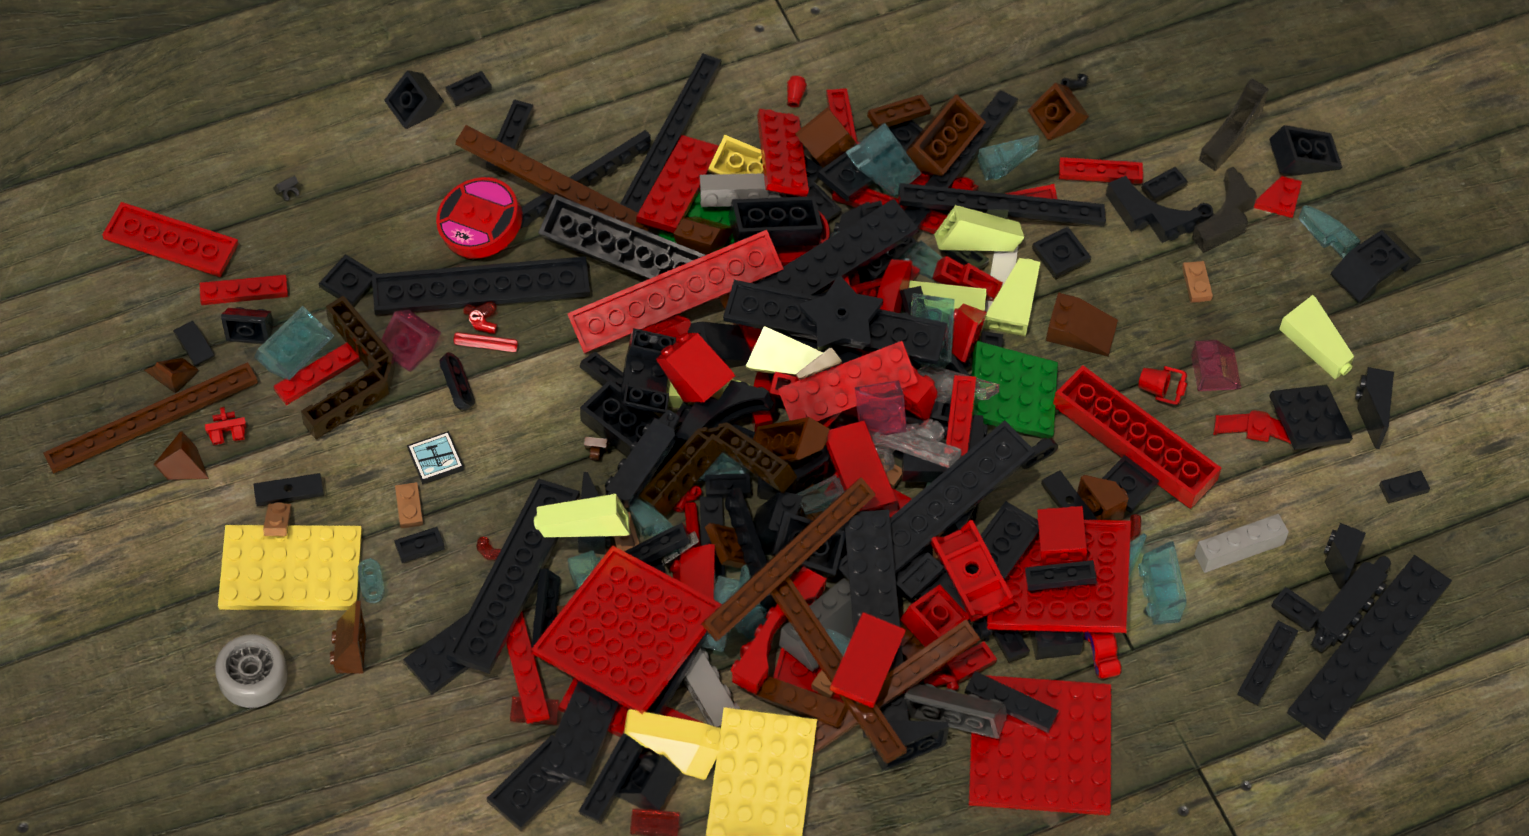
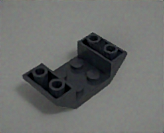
M1380 230L1353 248L1330 275L1360 303L1375 293L1378 283L1399 269H1402L1404 272L1408 271L1420 263L1421 259L1393 231Z
M633 328L624 364L620 393L622 405L662 414L667 411L669 393H666L668 377L656 358L661 355V351L665 347L676 343L675 337Z
M826 444L822 450L811 454V458L805 465L792 469L797 478L785 492L799 495L812 484L818 487L826 482L830 462V454ZM758 477L757 496L759 499L769 500L779 492Z

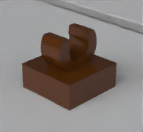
M585 437L584 446L585 449L590 450V460L599 461L600 451H608L607 439Z

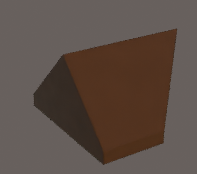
M184 358L156 362L155 366L144 371L176 394L197 374L199 369Z
M179 432L153 464L169 480L209 479L197 447L183 432Z

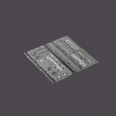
M694 531L689 534L691 543L661 558L662 564L665 565L699 542L696 532Z

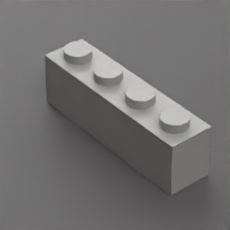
M764 173L700 175L701 207L731 206L732 199L786 197V193L766 190Z
M1276 514L1199 541L1194 555L1203 572L1206 573L1284 545L1289 531L1280 515Z
M700 648L682 681L707 724L721 728L724 707L740 709L737 703L733 704L728 687L725 684L722 685L719 680L720 675L715 666L711 667L706 650Z

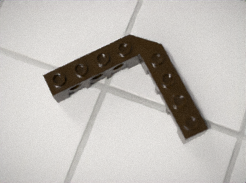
M344 295L325 306L327 318L344 341L348 342L368 370L364 372V375L351 383H345L346 386L333 394H327L325 399L315 405L311 404L301 410L303 425L315 439H318L389 395L394 375L393 354Z
M726 422L718 424V427L711 429L707 427L697 429L639 496L652 511L665 518L722 452L781 493L786 491L797 478V475L787 462Z

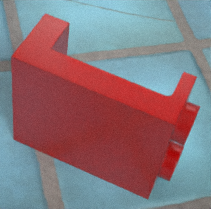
M1071 506L1037 509L1042 566L1087 561L1083 507Z

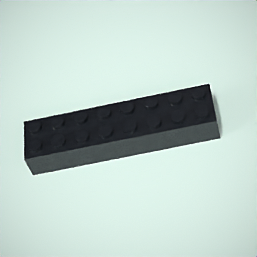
M556 194L538 232L546 240L645 280L705 256V254Z

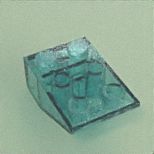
M885 123L872 130L846 151L857 169L893 196L898 194L900 183L910 184L921 175V172Z

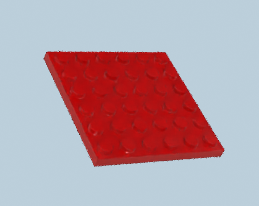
M1084 520L1087 561H1094L1096 584L1028 591L1025 568L1042 566L1040 537L1038 534L1005 580L1013 596V603L988 614L987 628L989 630L1126 633L1131 521Z
M612 546L532 647L531 651L537 657L611 699L643 714L652 705L707 632L701 623L722 604Z
M985 675L1059 710L1049 733L1007 714L999 739L971 732L968 805L1109 816L1111 812V684Z

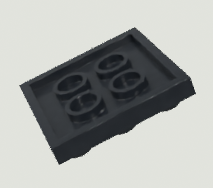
M1327 384L1275 390L1269 395L1294 450L1350 443L1353 439Z

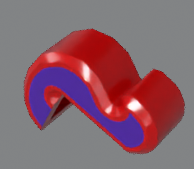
M1084 632V639L1091 643L1097 677L1105 679L1119 676L1121 673V662L1117 657L1115 634L1109 632Z

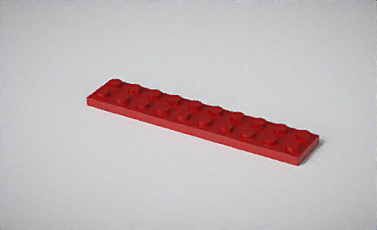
M765 230L567 314L584 354L631 335L633 328L641 330L729 294L734 280L755 283L784 270L769 233Z

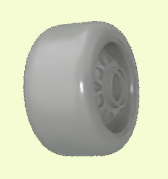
M246 634L232 639L221 649L215 663V674L221 692L230 702L241 707L256 708L269 704L281 694L287 682L288 669L281 648L276 642L262 635Z

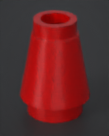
M791 76L787 81V105L789 107L798 108L806 90V80L801 76Z

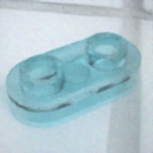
M365 559L360 562L357 568L362 597L369 603H376L382 600L385 595L381 568L376 560ZM369 571L373 572V574L367 575L366 573ZM372 591H376V592H377V593L374 594V595H371V594H370V592H372Z

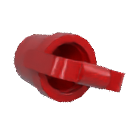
M1164 366V370L1144 367L1140 375L1138 388L1155 394V400L1178 405L1187 387V373ZM1171 371L1182 374L1181 380L1178 383L1175 401L1164 398L1169 388Z

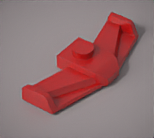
M1252 410L1250 414L1215 415L1213 435H1217V433L1246 432V439L1268 442L1270 435L1291 443L1281 421L1270 417L1267 412Z

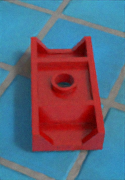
M973 520L968 521L960 530L950 535L931 538V545L952 580L971 622L1013 603V596ZM970 564H974L979 570L975 574H969L965 568Z

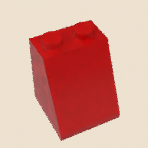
M685 332L681 334L674 345L665 347L661 351V355L656 358L683 402H705L735 377L734 372L698 333Z

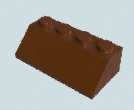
M955 94L944 103L902 156L917 170L943 176L986 122Z
M807 417L757 426L753 440L785 462L800 460L822 450L827 443L829 428Z

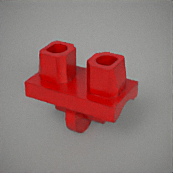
M220 407L221 414L212 415L215 423L204 424L206 433L209 435L213 445L224 443L222 432L231 431L233 441L245 439V428H247L245 417L231 419L236 418L235 412L226 413L225 407Z

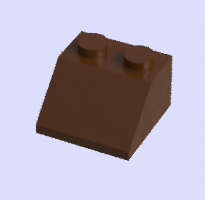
M1056 82L1027 110L1049 141L1075 131L1089 117L1070 88Z
M828 107L795 133L823 168L848 151L856 143Z
M694 216L683 218L673 235L677 244L708 255L725 246L732 234L731 226Z
M1088 475L1081 476L1077 493L1098 520H1123L1128 503L1127 492L1120 488L1115 481Z

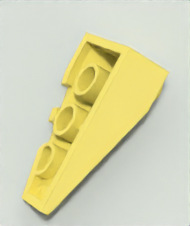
M724 135L708 171L716 175L764 173L761 150Z
M629 709L627 711L624 733L645 748H650L659 755H664L678 767L681 773L705 780L719 752L721 728L705 723L647 712L640 714L636 710Z

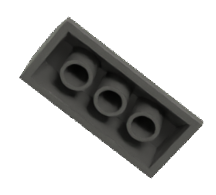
M843 578L809 606L839 650L850 642L854 633L850 585ZM789 622L782 627L779 645L812 672L820 667L791 623Z
M927 683L924 685H914L904 697L911 718L922 721L947 722L951 728L997 739L1000 738L1007 717L1005 704L998 700L980 699V697L974 694H959L953 689H938Z

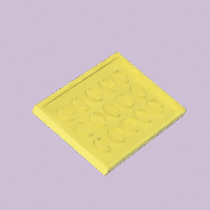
M225 525L218 600L219 610H348L356 600L358 601L362 526L289 525L287 536H264V525Z
M724 707L706 836H802L817 719Z

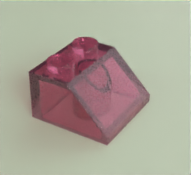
M409 310L396 311L381 341L393 354L394 361L410 372L433 350L441 332Z
M1218 340L1195 341L1191 357L1198 391L1241 389L1234 350Z
M899 380L855 387L858 422L865 421L868 430L883 435L907 432L904 394Z

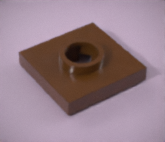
M714 523L706 525L705 529L711 543L715 545V552L720 563L749 570L747 563L744 561L741 546L737 542L735 529Z

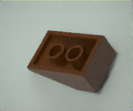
M1058 293L1046 341L1108 357L1118 320L1078 297Z
M356 600L337 621L336 630H332V644H335V651L330 652V665H334L335 673L364 674L367 632L361 601Z

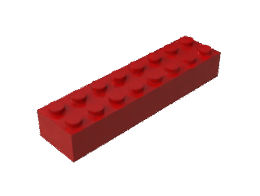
M1084 365L1056 391L1053 404L1057 410L1121 458L1126 455L1158 479V485L1188 508L1191 509L1218 481L1222 469L1219 465Z

